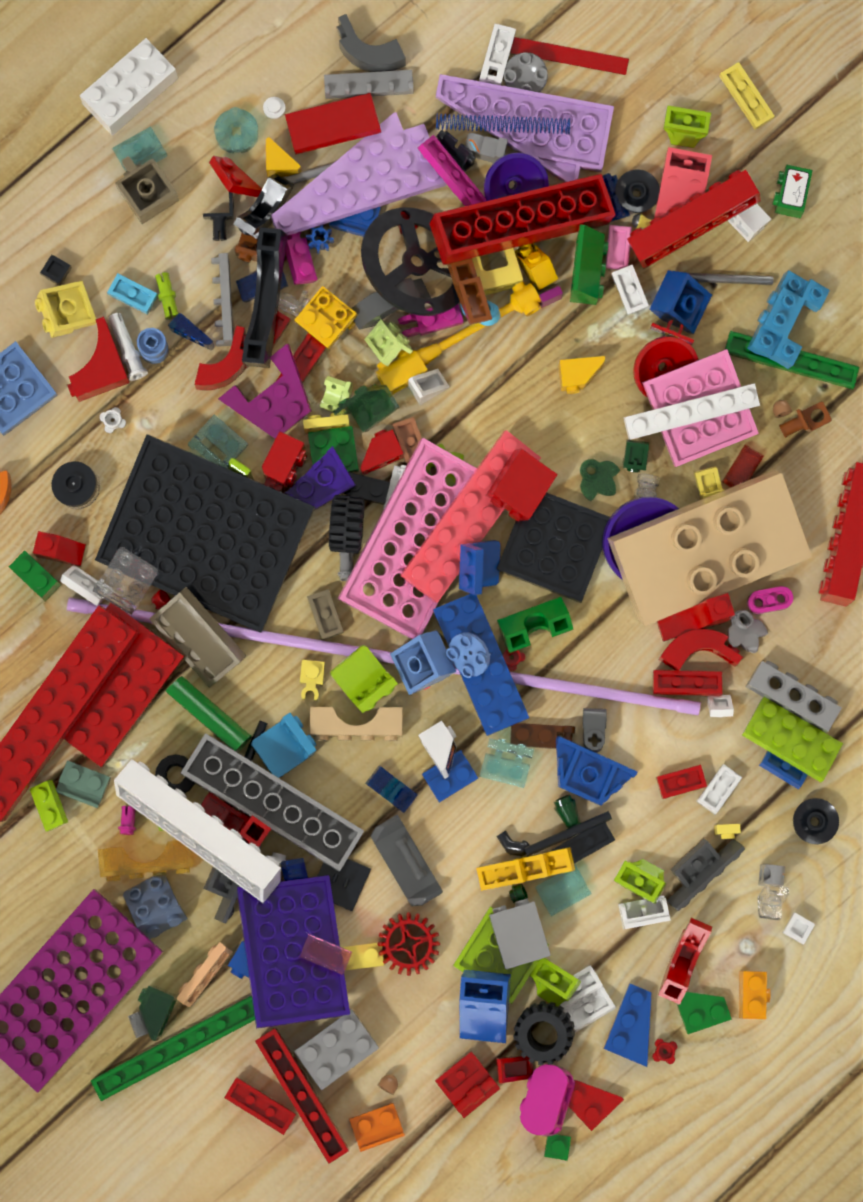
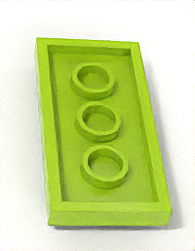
M766 697L761 699L742 734L745 738L819 782L825 779L843 745L842 742Z

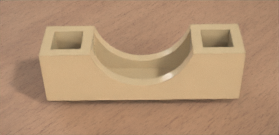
M310 707V736L315 737L316 741H328L329 737H338V741H352V737H361V741H375V737H384V741H398V737H402V708L379 707L377 714L371 721L363 725L354 726L343 722L337 716L333 707Z

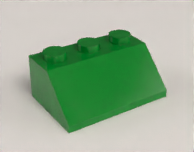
M580 225L577 235L570 302L596 305L598 298L603 296L604 285H600V277L605 276L606 264L602 263L603 255L607 256L608 242H604L605 234L586 225Z

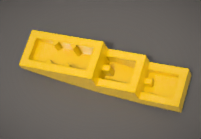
M568 847L477 867L476 870L482 891L571 872L575 870L571 848Z

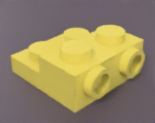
M83 281L40 290L37 299H35L37 311L42 312L44 316L42 320L43 329L46 333H50L51 338L70 334L75 329L96 324V317Z

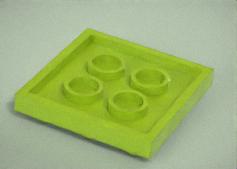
M489 907L453 966L461 972H464V970L511 974L509 1003L512 1004L539 960L509 969L504 968L489 915L493 914L492 909L494 908Z

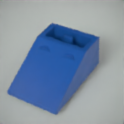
M464 970L461 976L459 999L460 1039L506 1043L511 974Z

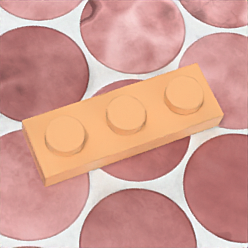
M220 942L218 945L213 946L208 952V958L205 962L198 965L194 970V976L191 980L180 988L176 999L182 1004L191 1007L233 951Z

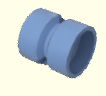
M146 328L138 335L137 347L146 362L157 364L165 360L169 347L164 334L159 329Z

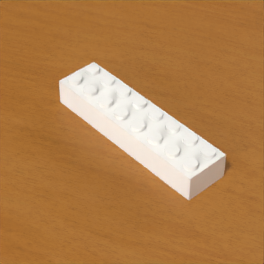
M131 759L114 779L116 795L264 903L281 881V868L278 861L270 856L268 858L260 853L261 850L255 844H248L243 841L242 836L236 830H228L223 826L224 823L214 815L211 817L206 814L205 809L199 803H191L186 799L187 796L177 788L174 790L169 787L168 782L162 776H154L149 772L150 769L140 761L137 763Z

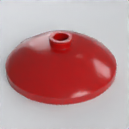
M674 336L656 338L647 343L635 359L633 375L636 386L648 398L643 382L698 361V356L693 347L682 339ZM664 362V368L659 369V365Z

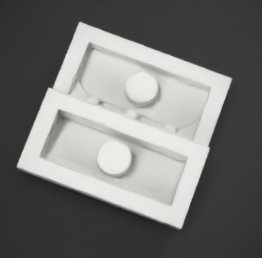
M591 965L573 975L581 983L569 1001H564L560 1004L564 1008L563 1011L570 1014V1021L574 1022L575 1032L616 1009Z

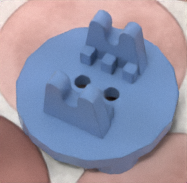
M463 632L456 635L446 650L447 657L466 678L484 673L489 666L491 654L488 648L477 635Z

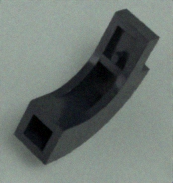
M277 173L268 177L254 204L245 213L236 218L234 225L243 234L251 235L257 239L259 227L268 228L271 225V215L285 204L295 184Z

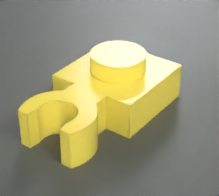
M302 660L300 683L306 684L301 693L303 700L306 699V693L309 691L314 693V701L318 700L319 693L316 685L323 686L325 662Z

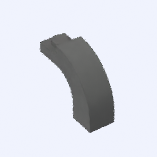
M347 14L338 17L339 26H336V29L341 38L339 40V47L343 55L353 65L368 72L395 71L406 66V57L397 39L377 46L366 44L357 37Z
M407 278L395 286L403 293L412 297L431 298L422 278L416 280ZM377 291L351 308L358 314L354 321L359 330L376 326L380 319L383 320L388 315L400 310L383 299Z

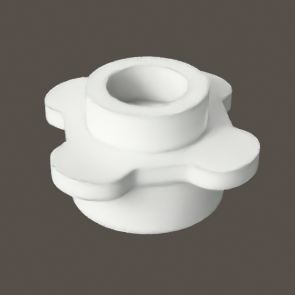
M117 407L100 414V420L104 422L107 433H113L115 429L124 428L126 425V421L120 415L121 410Z

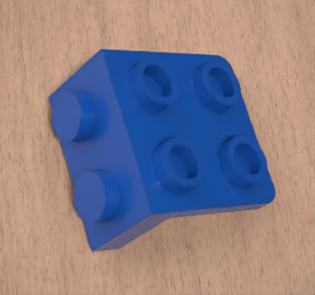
M492 540L460 544V590L473 595L482 594V587L494 586L499 583V571L497 570L500 562L499 541Z

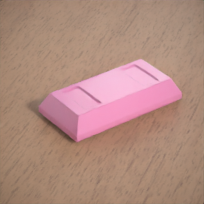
M609 225L606 257L607 269L620 270L628 266L630 244L627 238L631 237L632 227Z

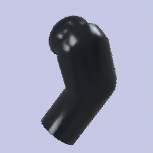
M507 831L496 836L508 854L516 856L526 855L524 848L530 846L527 841H512Z

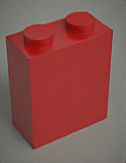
M522 448L514 450L486 495L491 498L490 502L493 505L508 510V515L516 521L529 520L558 474Z

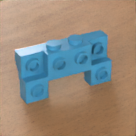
M789 270L785 272L776 290L772 291L767 299V303H769L767 309H764L758 317L757 321L760 323L747 349L755 354L767 357L787 369L792 367L802 346L787 337L803 305L817 312L821 309L830 290L812 279L806 281Z

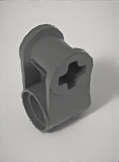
M583 708V744L586 749L595 753L599 752L605 743L606 709ZM592 736H595L596 740L600 741L596 747L592 746L591 742H588Z

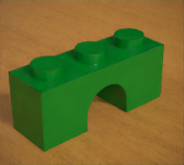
M561 597L497 620L501 637L509 653L530 646L529 635L536 630H547L552 637L574 630L570 613Z

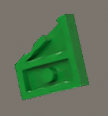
M686 992L680 1005L677 1004L687 1034L732 1020L724 997Z

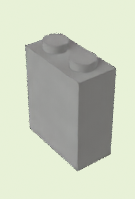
M528 898L514 902L516 907L507 909L506 905L492 909L493 914L489 915L505 969L551 956L535 902L529 903Z

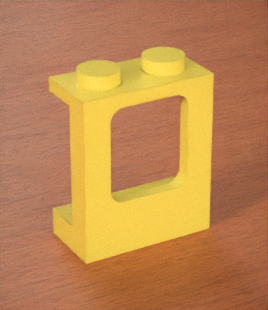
M513 248L504 250L508 262L507 266L489 271L483 269L479 256L472 258L477 277L480 276L485 296L510 290L516 284L523 281Z

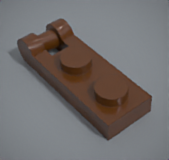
M517 723L511 726L510 746L556 749L557 733H563V738L572 742L575 726Z

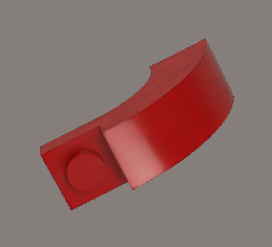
M236 326L231 349L223 360L215 364L199 363L194 384L196 390L209 391L220 389L235 381L242 374L247 366L242 362L244 340L246 337L245 327Z

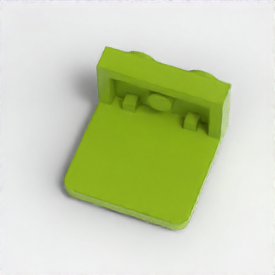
M365 645L360 646L330 672L332 678L362 713L374 708L377 701L383 696L391 694L394 687L398 684Z

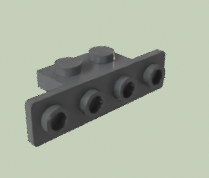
M703 839L670 869L683 886L667 902L677 911L686 907L692 898L705 890L715 877L721 875L732 861L740 857L745 847L733 839L717 853L706 839Z
M212 867L203 889L223 897L214 919L226 924L234 913L233 906L238 898L237 887L240 886Z

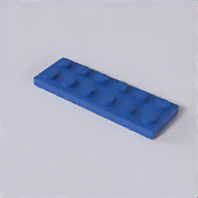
M468 594L433 609L448 647L453 637L463 632H469L477 635L485 643L491 654L489 666L484 673L466 678L459 671L486 736L529 719L477 595Z

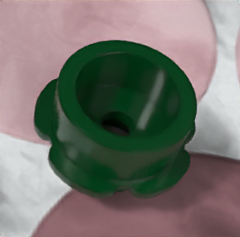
M522 883L512 885V890L509 891L513 903L528 898Z

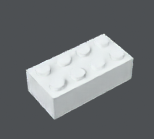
M145 38L79 96L86 109L113 136L178 79L176 69Z

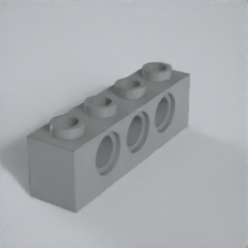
M761 661L745 687L762 697L768 698L821 731L828 732L842 709L837 705L838 701L830 696L824 698L817 693L818 690L809 684L802 685L797 682L798 678L793 674L780 672L777 670L779 667L770 661H766V663ZM770 678L779 680V689L771 688L769 684ZM793 689L799 692L800 698L798 701H793L790 698V690ZM811 701L819 704L820 709L818 713L810 710L809 704Z

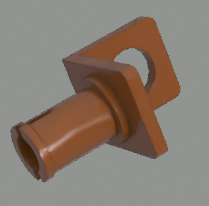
M821 401L803 411L800 409L796 410L798 413L797 417L784 424H780L779 427L786 438L801 429L810 433L830 423L832 418L824 402ZM818 409L824 413V418L821 422H814L811 419V414L814 410Z

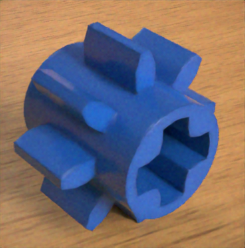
M320 225V228H311L312 235H306V239L312 241L309 243V249H317L318 254L324 249L329 251V243H334V238L328 237L332 234V230L328 229L326 231L323 225ZM318 236H319L320 238H323V237H324V241H323V242H322L321 240H317V241H316V237H318Z

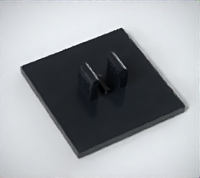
M347 859L341 870L337 871L323 862L317 877L329 875L333 903L353 911L371 869Z

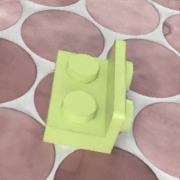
M380 319L364 340L380 362L388 366L397 357L401 349L409 354L413 350L408 344L410 342L409 339L400 333L401 329L395 323H387Z

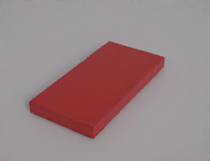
M371 93L285 114L295 155L381 133Z

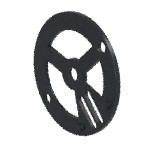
M411 207L395 208L382 213L374 219L364 234L361 244V259L368 280L383 299L404 312L419 316H434L451 310L460 302L453 282L445 293L429 299L412 297L395 287L411 274L423 276L430 269L451 277L448 268H439L437 263L442 262L441 258H437L434 254L439 252L438 248L436 247L427 253L424 249L420 248L415 225L432 232L430 222L434 214ZM401 212L407 213L409 219L402 218ZM400 225L406 251L402 256V264L385 275L379 262V244L383 235L388 230ZM413 256L420 258L422 266H415L411 258ZM426 303L432 306V311L426 310Z

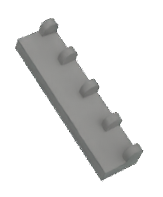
M412 70L324 75L325 99L351 98L371 93V96L413 94Z
M219 253V257L211 259V264H219L220 277L212 278V283L220 284L221 299H214L213 301L214 305L222 306V320L215 321V327H223V340L216 341L217 347L232 345L234 333L230 261L228 253Z

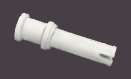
M115 313L110 315L108 321L122 353L121 361L128 370V379L134 381L143 378L148 374V371L144 369L141 363L140 352L135 350L122 314Z

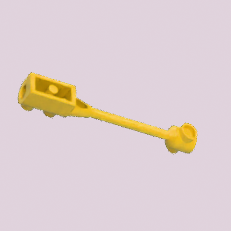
M520 282L512 288L514 292L510 294V303L499 308L500 318L514 310L521 314L524 313L527 317L541 309L539 304L541 300L531 283L525 285L524 282ZM480 323L469 325L442 342L413 350L411 354L401 350L397 355L398 359L391 362L388 366L380 362L377 365L379 370L375 373L388 397L408 387V379L428 372L426 365L438 357L442 351L486 326Z

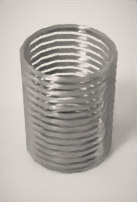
M144 1010L128 1016L136 1038L152 1032L147 1022L146 1014L143 1013Z

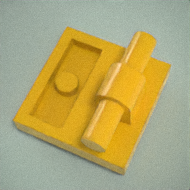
M322 286L294 321L326 348L330 349L347 328L351 330L354 327V319L358 314Z

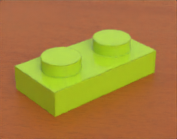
M47 780L30 788L46 832L68 823L53 780Z

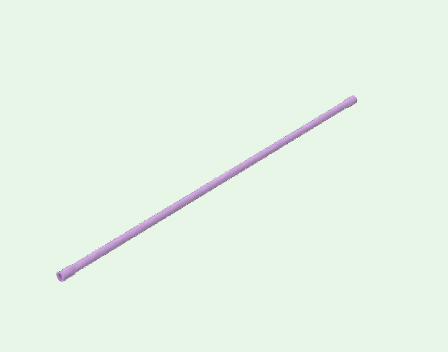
M69 597L67 603V611L93 614L98 607L87 600ZM99 604V606H103L105 608H107L108 606L106 604ZM120 607L137 621L153 624L149 618L155 614L154 612ZM218 623L230 637L344 656L351 655L359 648V646L269 631H262L260 633L251 628ZM368 648L378 661L394 664L390 655L392 652ZM455 667V669H456L457 672H455V673H453V674H458V675H460L458 669ZM510 672L514 683L518 685L675 710L692 715H699L701 702L672 699Z

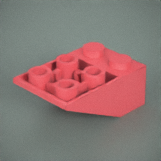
M668 147L654 218L659 216L663 218L670 214L669 211L677 205L684 206L689 203V199L698 193H701V195L705 193L712 155Z

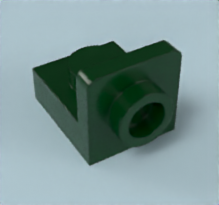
M626 439L625 454L622 462L623 468H627V471L630 472L646 470L649 442Z

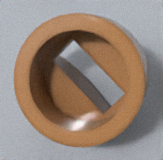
M778 400L773 405L775 418H781L792 413L791 406L786 400Z
M386 1075L381 1078L378 1086L387 1093L394 1095L398 1088V1081L395 1076Z

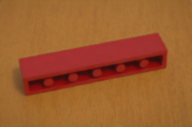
M274 1028L255 1040L328 1164L349 1152V1147L278 1029Z

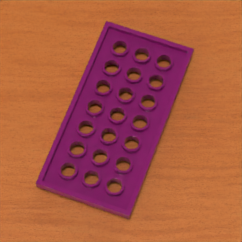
M93 889L0 994V1021H5L9 1027L7 1033H0V1059L37 1093L40 1092L164 951L96 889ZM92 916H98L101 919L102 924L99 929H94L90 925ZM111 931L116 932L119 936V941L115 945L110 944L107 940V935ZM77 933H81L86 937L84 946H78L75 943L74 938ZM127 947H131L136 951L134 960L125 958L124 951ZM94 949L102 951L103 959L101 962H96L92 959L91 954ZM61 951H67L70 954L71 959L68 964H64L59 960ZM111 965H117L120 968L121 973L118 978L110 976L109 967ZM80 966L88 971V976L84 980L79 979L76 975V970ZM46 968H50L55 972L53 981H47L44 978L43 973ZM99 982L104 985L105 992L103 995L94 993L93 986L95 983ZM63 984L71 986L72 994L70 997H65L61 994V986ZM30 986H36L39 989L40 994L38 998L33 999L29 996L28 989ZM80 1000H85L89 1003V1011L87 1013L79 1011L78 1002ZM47 1002L55 1003L57 1007L55 1014L51 1015L46 1012L45 1005ZM15 1003H19L24 1007L22 1016H17L13 1013V1005ZM68 1017L73 1020L74 1027L72 1030L64 1029L62 1025L64 1018ZM32 1019L40 1021L41 1029L39 1032L31 1030L30 1021ZM49 1035L57 1037L58 1046L56 1048H52L47 1044V1037ZM16 1037L24 1038L26 1042L24 1049L15 1047L14 1040ZM37 1052L42 1055L43 1062L41 1065H35L32 1062L31 1056L33 1053Z

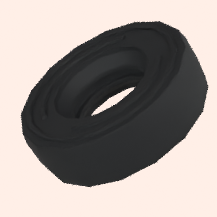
M169 755L162 759L156 767L155 776H162L168 782V786L174 790L177 788L185 794L195 784L186 777L179 784H172L167 778V772L170 768L179 766L183 769L189 759L183 755Z

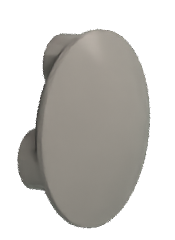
M524 52L513 56L507 62L503 77L507 87L541 92L546 85L548 71L545 63L539 56Z

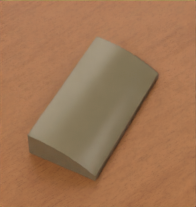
M187 587L149 618L170 644L185 656L184 660L209 688L246 657L245 653Z

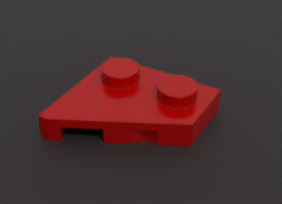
M218 156L211 158L209 164L228 192L258 198L262 188L230 158Z
M574 1080L575 1086L568 1107L592 1131L624 1099L621 1096Z

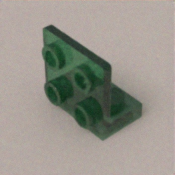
M374 384L370 387L364 385L355 390V395L352 398H346L337 404L338 408L333 413L335 416L352 414L362 432H367L400 407L387 385L377 386Z

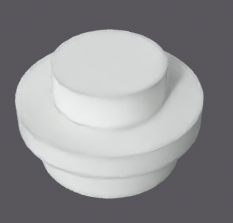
M270 97L264 102L263 111L268 118L278 119L285 113V104L278 97Z

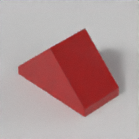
M523 1056L496 1058L498 1082L508 1083L529 1079L534 1072L533 1063L529 1062L530 1058L527 1056L525 1058Z

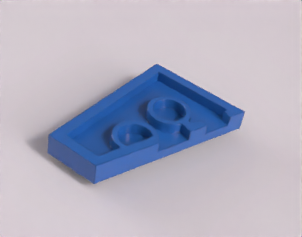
M629 983L603 1049L647 1067L652 992Z

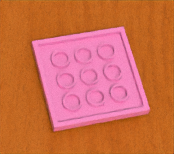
M727 349L643 382L652 410L741 387ZM750 409L661 431L674 467L759 434Z

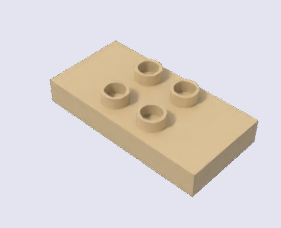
M776 470L607 538L638 622L644 626L812 557L783 474Z

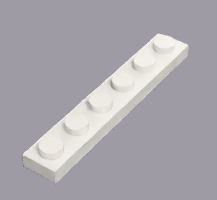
M749 384L623 417L628 439L631 440L760 406L755 384Z

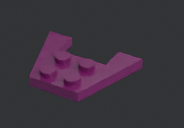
M286 344L269 357L283 376L252 401H248L237 385H234L218 398V400L275 439L279 431L287 432L312 412L289 344Z

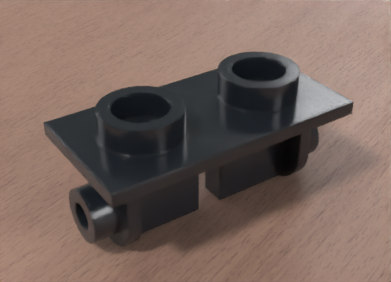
M441 130L436 137L464 172L475 164L476 156H474V152L462 143L457 149L455 145L458 140L448 131L444 132Z

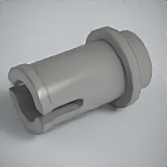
M340 552V572H338V576L341 581H347L353 570L354 553Z

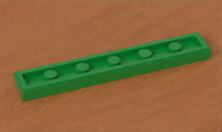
M734 331L729 332L725 350L727 349L731 356L852 390L855 387L859 366L800 351L794 365L787 369L767 357L748 350L747 347L752 339L751 336Z

